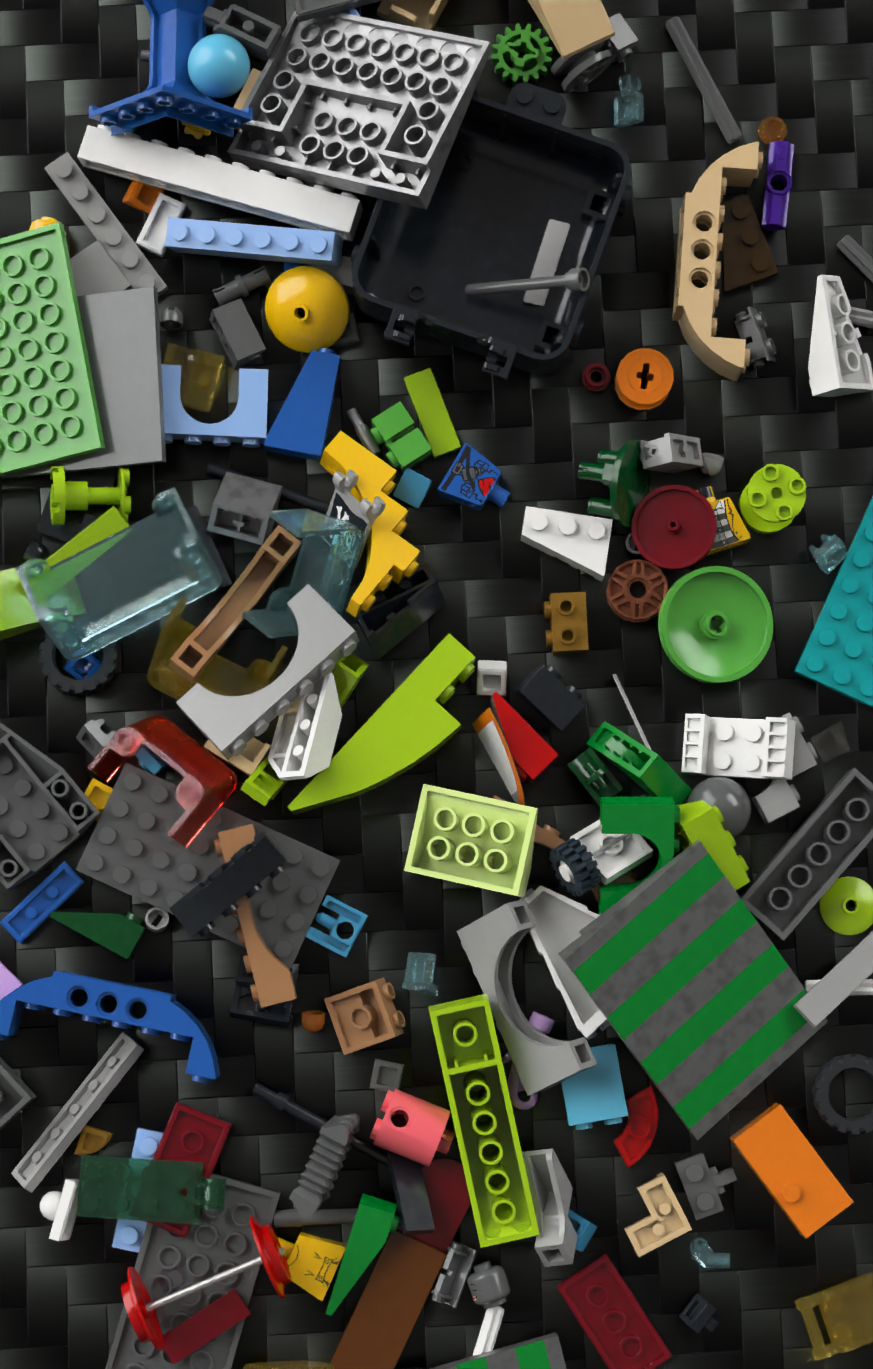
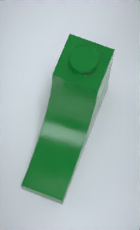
M606 721L601 724L586 743L594 751L624 772L652 797H672L675 806L681 805L692 791L657 753Z

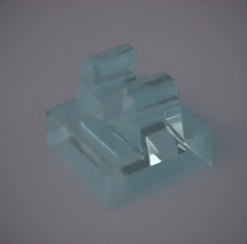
M826 534L821 535L820 538L823 545L819 549L813 545L809 547L819 568L827 575L847 555L843 541L835 534L832 537Z

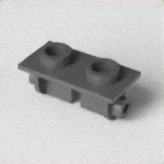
M747 307L748 315L745 311L736 314L734 323L740 339L752 338L753 341L745 346V349H750L749 364L753 365L754 369L765 366L764 360L776 363L774 354H777V350L773 340L766 336L764 328L767 327V323L761 311L758 312L757 309Z
M452 1240L450 1246L447 1247V1256L435 1287L431 1290V1297L436 1302H444L457 1308L477 1250Z

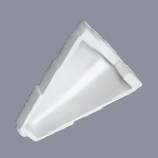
M541 885L535 891L531 888L526 892L525 898H520V900L525 899L536 924V927L531 929L529 933L539 955L544 957L556 988L560 990L577 1029L582 1032L586 1039H592L598 1034L596 1032L598 1028L603 1031L611 1024L558 953L581 936L579 931L599 915L589 911L587 906Z

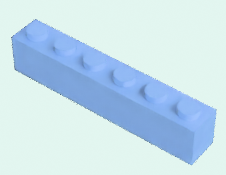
M168 217L165 246L177 253L340 267L344 238L333 231Z

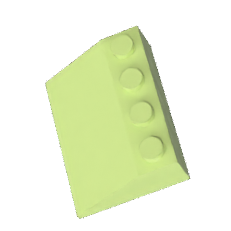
M423 784L404 871L525 898L532 865L538 808Z

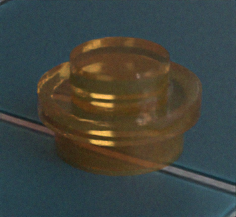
M771 116L765 118L760 123L758 134L760 139L769 145L770 142L783 141L787 134V127L782 119Z

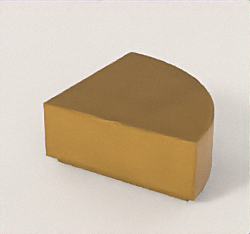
M85 1125L81 1131L74 1154L88 1155L98 1152L108 1144L113 1133Z

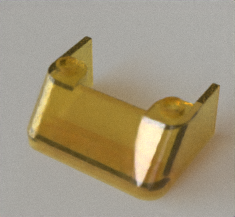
M182 596L162 626L147 674L149 683L155 689L177 700L197 683L215 694L243 696L257 692L276 680L288 648L282 645L272 663L263 659H257L251 663L249 669L216 654L195 682L191 684L169 667L171 657L196 629L194 625L181 619L187 602V598Z

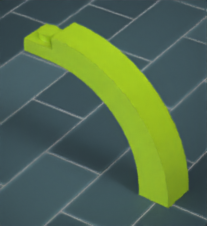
M353 653L339 659L331 671L334 675L341 708L369 666V664ZM267 756L244 782L241 790L252 799L266 806L271 799L273 800L289 780L282 781L277 776Z

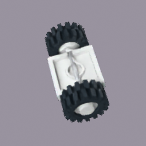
M644 794V795H642V796H640V797H652V796H650V795L647 796V794ZM599 819L571 836L566 842L552 849L549 853L551 856L549 860L553 863L551 867L552 870L556 871L555 876L561 880L560 884L563 887L566 886L569 893L572 892L573 896L579 897L599 885L600 881L607 885L651 858L657 846L650 839L639 834H602Z

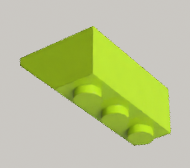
M703 800L677 805L680 807V823L675 824L674 835H679V845L682 851L699 840L735 891L749 883L750 880L746 874L749 868L743 857L736 854L733 848L736 846V842L728 830H724L721 824L724 818L720 810L715 805L712 807Z

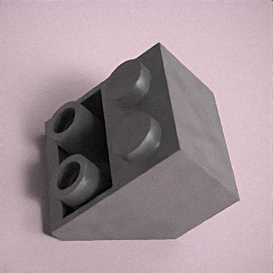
M227 471L214 499L207 531L263 545L272 534L283 486Z

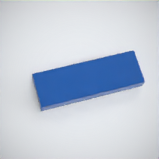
M64 861L16 906L0 924L19 944H22L50 917L53 911L58 910L86 882Z

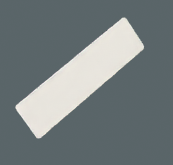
M553 219L549 220L530 278L554 276L570 224ZM549 289L527 290L523 301L544 306Z
M612 674L645 746L651 750L617 675Z

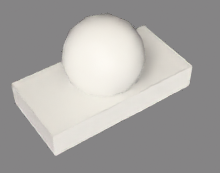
M66 1179L62 1193L50 1191L42 1197L40 1211L45 1218L54 1221L49 1239L56 1241L70 1239L86 1185L85 1181Z

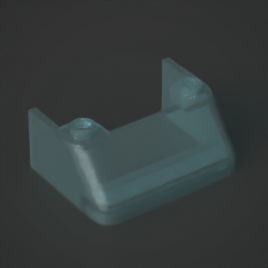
M309 509L270 511L269 516L296 537L303 538L290 587H282L274 591L269 597L266 609L243 611L242 617L269 638L299 635L297 620L291 613L287 602L309 584L341 616L364 534L353 523Z

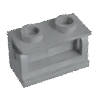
M666 433L662 438L651 441H639L641 449L640 460L645 470L675 474L704 466L700 438Z

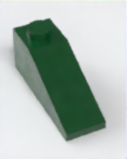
M53 911L50 915L51 918L127 960H131L148 929L142 925L144 920L131 912L124 916L123 914Z

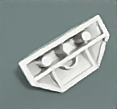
M331 672L326 676L318 678L307 694L298 696L291 703L289 710L279 716L268 761L282 781L307 779L328 768L330 765L342 718L335 679Z

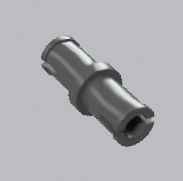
M263 265L242 277L240 274L235 276L236 280L212 291L219 305L223 306L240 296H249V292L272 281Z

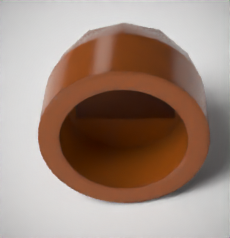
M317 1010L302 1011L301 1022L303 1028L310 1033L320 1031L325 1024V1012Z

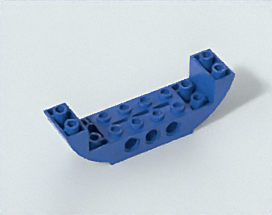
M53 971L52 977L34 980L20 986L0 1000V1040H8L9 1036L18 1035L23 1008L41 1011L45 1010L46 1007L53 1008L52 1014L74 1017L75 1013L83 1014L82 1020L94 1023H103L104 1019L112 1020L111 1026L132 1029L133 1025L141 1026L140 1032L158 1036L161 1035L162 1031L171 1033V1039L185 1042L190 1041L191 1037H193L186 1074L192 1075V1081L207 1084L212 1082V1079L220 1077L218 1056L210 1036L193 1013L176 1001L177 995L66 971ZM80 990H84L88 995L85 1005H81L77 1000ZM109 996H114L117 1000V1007L113 1012L106 1006V1000ZM138 1002H143L147 1008L143 1018L138 1017L135 1013V1006Z

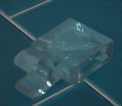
M631 74L620 76V96L614 98V125L623 128L643 122V94L639 92L641 89L640 78L631 80Z

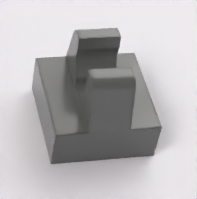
M91 719L83 725L76 736V739L94 759L105 751L116 735L114 730L109 734H105L100 729L106 722L104 719L96 721Z

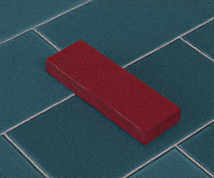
M236 1287L163 1334L164 1349L173 1364L187 1357L251 1314Z

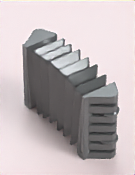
M358 1114L334 1115L321 1127L320 1137L316 1140L318 1144L313 1148L314 1152L309 1156L311 1160L305 1165L307 1169L301 1173L303 1177L298 1180L300 1185L292 1191L289 1197L294 1204V1208L297 1209L302 1218L312 1215L330 1197L331 1194L328 1190L335 1187L332 1181L339 1177L337 1172L344 1167L341 1161L348 1158L346 1152L352 1149L349 1143L356 1139L353 1134L360 1131V1117Z

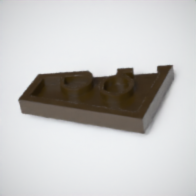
M747 194L721 203V205H725L724 221L721 223V233H723V294L777 276L778 270L749 195Z

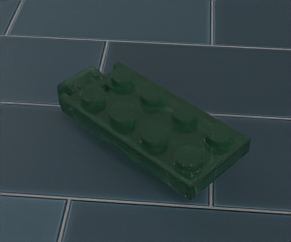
M81 1155L76 1216L200 1224V1209L224 1210L227 1179L202 1178L203 1162ZM184 1188L187 1189L186 1196L182 1195V1190Z

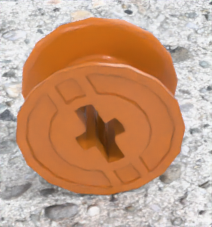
M640 348L629 352L620 361L614 378L615 391L619 399L626 406L638 411L651 410L660 406L668 397L674 381L673 368L669 360L661 352L650 348ZM642 370L647 371L646 379L648 382L645 389L640 388Z

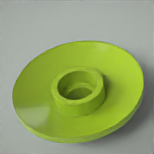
M856 877L838 878L819 901L820 914L825 924L834 932L842 935H857L866 931L873 924V889L871 886ZM848 900L855 902L856 907L853 911L846 909V902Z

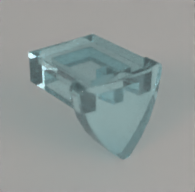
M408 952L402 988L437 996L438 987L432 984L436 955Z

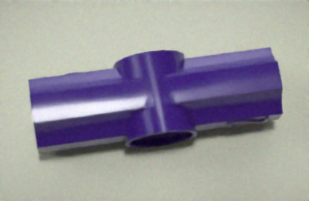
M778 140L769 143L761 228L768 231L786 229L794 144L788 141ZM774 181L783 184L784 190H775L772 188L771 183Z

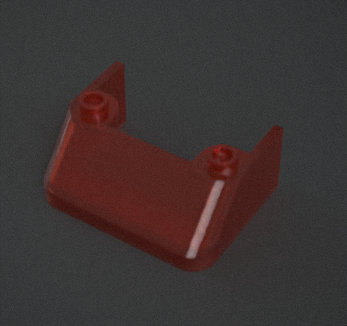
M155 714L119 729L87 768L108 782L128 757L134 756L143 745L148 747L184 777L176 788L175 798L177 803L186 811L167 834L187 848L234 791L237 785V778L230 768L167 717Z

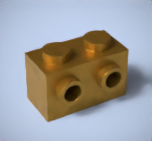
M586 592L550 593L549 601H544L545 619H550L551 630H546V648L552 647V655L587 653L589 646Z

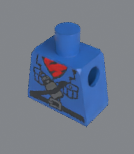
M465 442L438 487L437 495L481 511L487 500L502 508L510 492L497 485L502 472Z

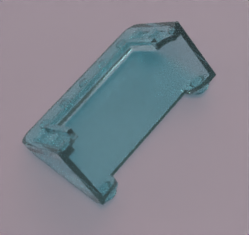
M175 487L163 491L156 496L152 503L154 514L50 567L43 559H30L15 568L38 622L67 660L81 659L214 591L221 585L223 579L219 569Z

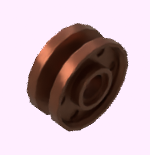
M640 559L626 561L618 566L609 578L606 590L608 605L613 613L623 621L631 623L647 622L659 614L662 601L668 592L667 579L661 569L649 561ZM633 585H640L645 590V595L641 598H634L629 593V588Z

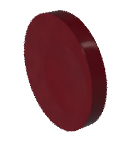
M667 485L653 490L640 501L632 519V536L637 549L647 561L662 569L682 570L696 565L710 552L716 539L717 521L710 503L698 491L683 485Z

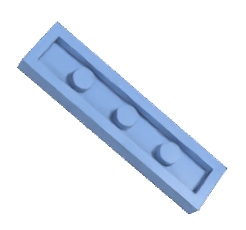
M137 1128L112 1244L114 1248L139 1253L148 1222L133 1217L130 1214L161 1141L163 1132Z

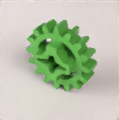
M517 23L515 31H511L509 27H506L505 36L500 34L496 36L498 44H492L491 52L494 54L491 55V63L497 64L494 70L496 74L503 72V82L511 78L513 79V86L517 85L518 81L528 83L530 79L534 83H538V74L542 76L547 75L546 67L551 66L552 58L548 56L552 55L553 49L552 47H546L549 43L548 37L540 38V28L532 32L531 24H528L525 30H523L520 24ZM531 42L534 43L538 49L534 48ZM520 52L525 53L523 58L518 57ZM505 61H506V62H509V63L511 64L512 68H510V67L505 63Z

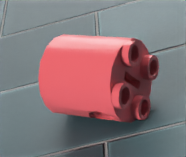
M395 1089L394 1092L388 1090L380 1111L385 1112L383 1120L377 1118L369 1137L374 1140L373 1144L428 1167L436 1151L447 1155L455 1135L454 1131L445 1128L451 1111L398 1089ZM395 1116L402 1118L405 1126L401 1128L394 1126L391 1118Z

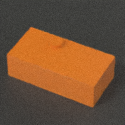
M774 1103L729 1138L804 1238H808L853 1203V1200L781 1104Z

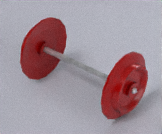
M254 1216L249 1217L252 1234L260 1257L153 1302L134 1267H129L127 1270L128 1282L121 1285V1293L128 1314L127 1317H129L139 1340L143 1344L151 1342L158 1351L164 1350V1340L155 1312L156 1308L261 1264H264L270 1281L280 1299H285V1285L292 1282V1277L284 1255L286 1250L281 1247L270 1223L261 1225Z

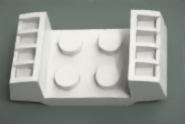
M685 714L681 772L682 774L714 777L792 780L796 721L777 717H766L765 720L709 717L706 714Z

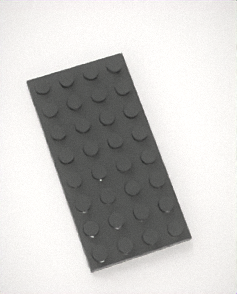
M125 762L76 870L173 914L169 909L199 883L204 882L213 871L225 863L223 856L218 857L214 840L219 839L218 832L254 824L257 835L261 831L266 832L288 860L283 863L286 869L273 880L270 876H267L260 882L263 888L250 898L253 918L266 946L281 962L291 968L340 860ZM231 913L226 918L221 914L212 921L216 926L210 932L246 948L245 943H239L236 927L241 926L238 914L233 915Z
M212 1173L186 1238L147 1223L134 1269L142 1279L151 1301H156L260 1257L252 1234L249 1217L254 1216L261 1225L270 1223L272 1226L281 1192ZM260 1265L156 1308L155 1312L162 1335L235 1287L249 1307ZM124 1305L105 1369H231L245 1318L187 1357L173 1364L165 1349L158 1351L151 1342L143 1344L139 1340L129 1317H127L128 1314Z

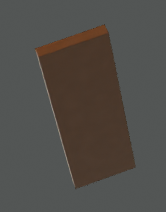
M397 1229L395 1234L390 1232L327 1369H394L447 1253L410 1235H403V1232Z

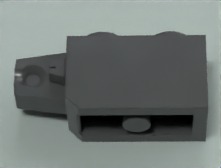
M235 4L230 5L224 11L208 6L203 14L204 23L213 27L215 34H225L235 38L244 46L249 56L265 64L282 35L280 25Z

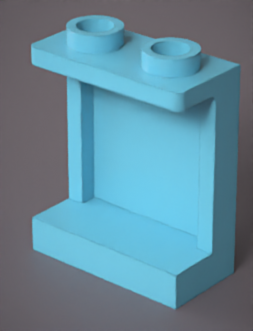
M615 1044L590 1047L597 1065L561 1082L567 1123L569 1126L575 1125V1130L592 1128V1122L604 1120L605 1125L621 1123V1117L628 1116Z

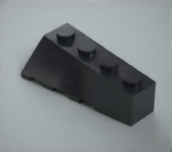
M261 831L254 837V841L251 844L249 843L242 847L230 858V861L218 867L204 882L199 883L169 908L191 937L197 933L203 937L216 926L212 922L221 914L225 918L239 907L236 902L244 895L248 899L263 888L260 882L267 876H270L273 880L286 869L283 863L288 859L266 832Z

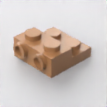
M384 977L324 999L344 1055L404 1034L402 1028L405 1027V1018L400 1010L396 1011L392 999H395V990L390 982L386 983Z

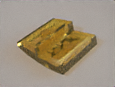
M168 342L163 364L181 365L180 399L182 406L209 412L225 356L198 348L193 350Z

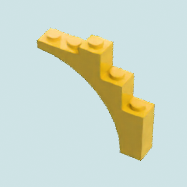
M340 431L324 449L320 464L332 475L340 471L346 476L347 471L352 469L358 475V481L349 492L360 503L363 499L367 498L373 504L374 498L378 496L386 503L384 511L373 522L366 541L367 560L363 580L351 597L346 612L356 618L361 610L367 612L376 600L374 595L379 589L384 591L392 580L399 584L405 576L410 578L419 566L416 560L420 550L400 537L407 526L405 518L408 510L388 496L396 485L393 479L397 470Z

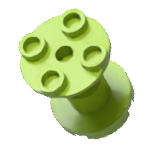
M767 464L752 476L740 495L738 504L744 523L751 530L761 534H772L773 532L783 530L792 522L805 504L806 482L789 466Z
M51 466L50 480H53V484H51L50 516L52 525H64L65 511H87L88 505H117V510L128 522V514L131 512V498L127 496V486L130 484L129 469L118 468L117 487H88L87 481H65L64 467Z

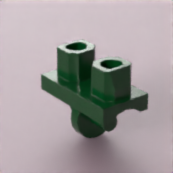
M591 747L567 765L599 807L600 797H613L623 789Z

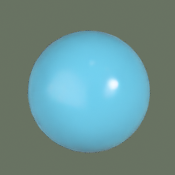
M208 35L199 40L189 54V77L194 86L201 93L209 97H230L244 87L250 75L249 55L244 46L229 35Z

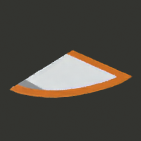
M489 707L472 725L516 804L525 805L524 794L514 761L503 733Z

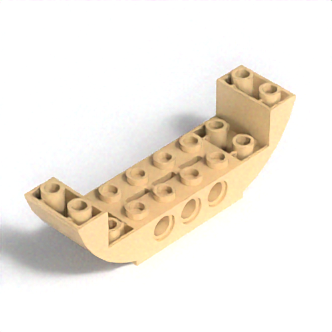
M757 141L739 146L712 163L699 178L691 193L686 192L679 216L672 320L678 321L686 342L705 365L719 375L736 382L741 373H745L746 366H749L750 349H745L746 339L713 337V335H716L717 318H713L712 314L714 315L715 307H718L719 290L714 289V287H716L717 279L720 278L721 261H716V259H718L719 251L722 250L723 233H718V231H720L725 215V205H720V203H722L723 195L726 193V186L750 188L753 179L758 178L759 169L761 170L763 165V152H759V142Z

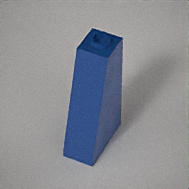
M328 348L311 351L265 439L264 448L266 452L315 461L321 460L325 449L341 366V356L337 355L336 351Z

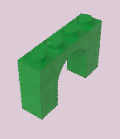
M600 797V828L602 834H639L645 836L657 846L659 857L655 869L650 875L640 881L633 883H608L607 885L600 883L598 892L599 916L674 858V853H679V835H674L675 824L680 823V807L675 806L672 797Z

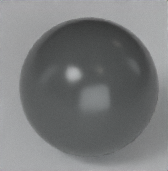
M712 777L703 780L691 791L687 803L703 800L712 807L715 805L724 818V821L721 822L724 830H728L733 838L746 828L751 816V802L747 792L740 784L729 778Z

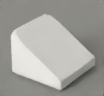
M478 660L477 695L492 696L494 692H497L500 696H506L507 662Z

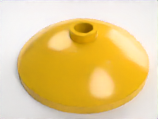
M298 266L285 271L275 279L266 296L265 314L271 331L282 344L298 352L311 353L312 350L319 351L320 348H329L343 335L349 321V302L344 288L333 275L318 267ZM299 307L304 309V317L298 315Z

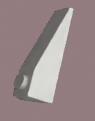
M823 274L817 276L808 364L812 396L834 397L873 391L871 361L868 353H862L857 339L861 337L859 328H854L849 318L851 306L840 276Z

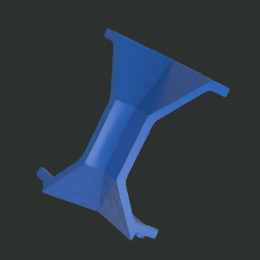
M143 0L151 20L149 85L144 92L101 108L93 105L89 106V118L100 121V124L103 126L111 127V136L167 116L234 138V128H239L241 124L253 120V109L248 107L238 110L217 103L214 98L201 93L194 86L188 73L189 54L194 45L206 37V24L203 21V14L208 6L212 7L214 0Z

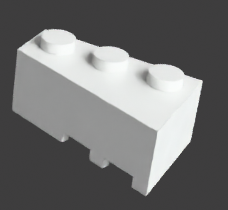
M526 506L520 541L552 557L554 556L602 582L605 575L613 519Z

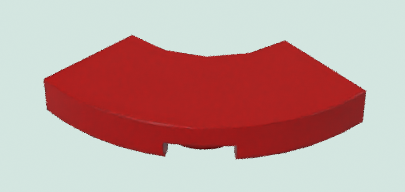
M651 1086L625 1100L628 1110L627 1124L623 1132L613 1140L627 1168L635 1164L647 1152L656 1133L659 1113L656 1096Z

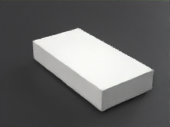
M160 193L136 241V245L163 257L167 249L165 240L168 217L182 218L187 208L186 204Z

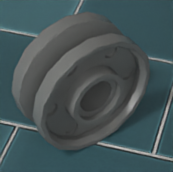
M604 41L565 60L562 57L556 60L551 67V72L556 78L566 76L561 84L565 92H574L584 87L611 65L615 58L610 50L599 52L604 45Z

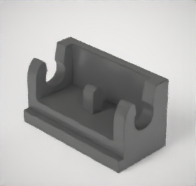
M241 298L212 310L209 320L234 370L261 357L260 353L264 352L266 348Z

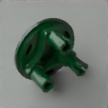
M639 439L629 440L620 451L600 449L597 457L599 464L583 461L580 463L579 468L583 470H578L579 480L599 481L610 489V500L594 497L589 500L587 508L589 515L612 517L622 526H632L634 512L640 501L647 495L649 470L643 469V464L640 460L641 449Z

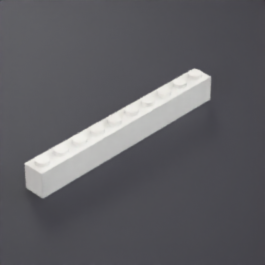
M98 125V127L87 126L77 155L83 167L133 181H141L147 185L301 228L333 231L344 238V240L352 242L363 212L360 200L353 194L342 192L341 195L332 193L330 189L322 185L310 187L303 185L302 181L293 177H287L286 180L281 179L270 171L263 169L259 170V172L249 170V167L239 162H232V165L222 162L220 158L206 154L205 157L198 156L188 148L178 147V150L169 148L162 141L154 139L151 142L144 141L138 135L130 132H125L124 135L118 133L111 136V128L103 125Z

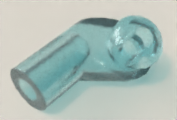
M696 1237L691 1242L690 1252L700 1266L704 1268H730V1253H714L707 1244V1240L703 1237Z

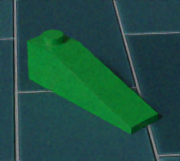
M362 1194L328 1303L327 1315L332 1316L386 1243L389 1232L395 1234L400 1216L395 1215L397 1204Z

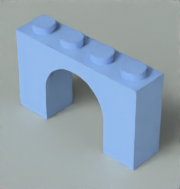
M161 364L165 444L172 443L173 440H184V443L189 445H200L202 441H213V444L216 446H230L231 442L242 443V446L249 448L260 447V444H264L267 433L268 369L239 368L238 403L234 412L221 422L207 424L190 417L182 406L180 399L181 365Z

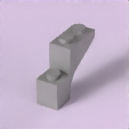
M789 712L780 718L796 721L792 777L817 765L815 758L818 756L813 745L810 742H805L801 734L804 732L801 722L796 716L792 718ZM773 779L762 793L751 799L764 824H767L800 807L798 801L801 798L793 784L788 785L787 781L783 779Z
M553 1148L527 1151L524 1154V1164L540 1235L536 1236L534 1248L544 1267L573 1264L578 1238L568 1217L573 1187Z

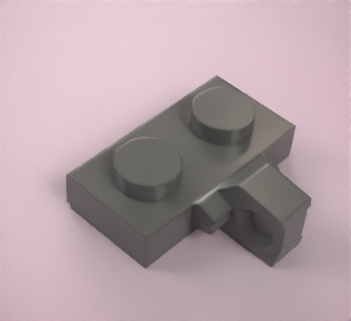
M703 1153L675 1162L695 1220L723 1211L719 1194L725 1192L724 1185L737 1181L734 1170L728 1168L718 1172L716 1166L708 1168Z

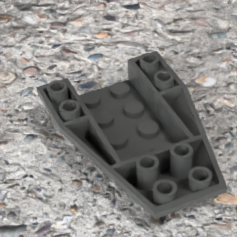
M0 722V881L9 890L37 874L83 836L101 813L61 766Z

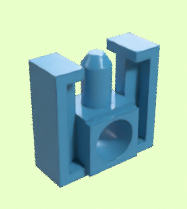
M326 895L322 906L340 915L338 919H335L325 913H318L315 918L317 923L332 930L330 935L311 926L305 937L347 958L368 915ZM343 922L351 923L354 928V933L349 939H341L337 934V928Z

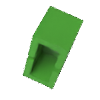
M401 401L371 419L373 428L370 432L378 445L383 443L389 450L385 455L394 469L399 466L404 473L406 467L412 468L432 455L431 446L419 428L415 429L413 426L415 422Z

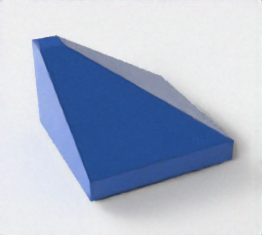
M81 642L63 666V670L75 679L82 680L94 675L102 665V661L88 646Z

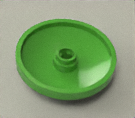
M708 566L685 574L671 586L660 607L658 630L666 655L681 672L698 681L724 683L747 675L761 663L772 641L773 616L765 594L750 577L733 568Z

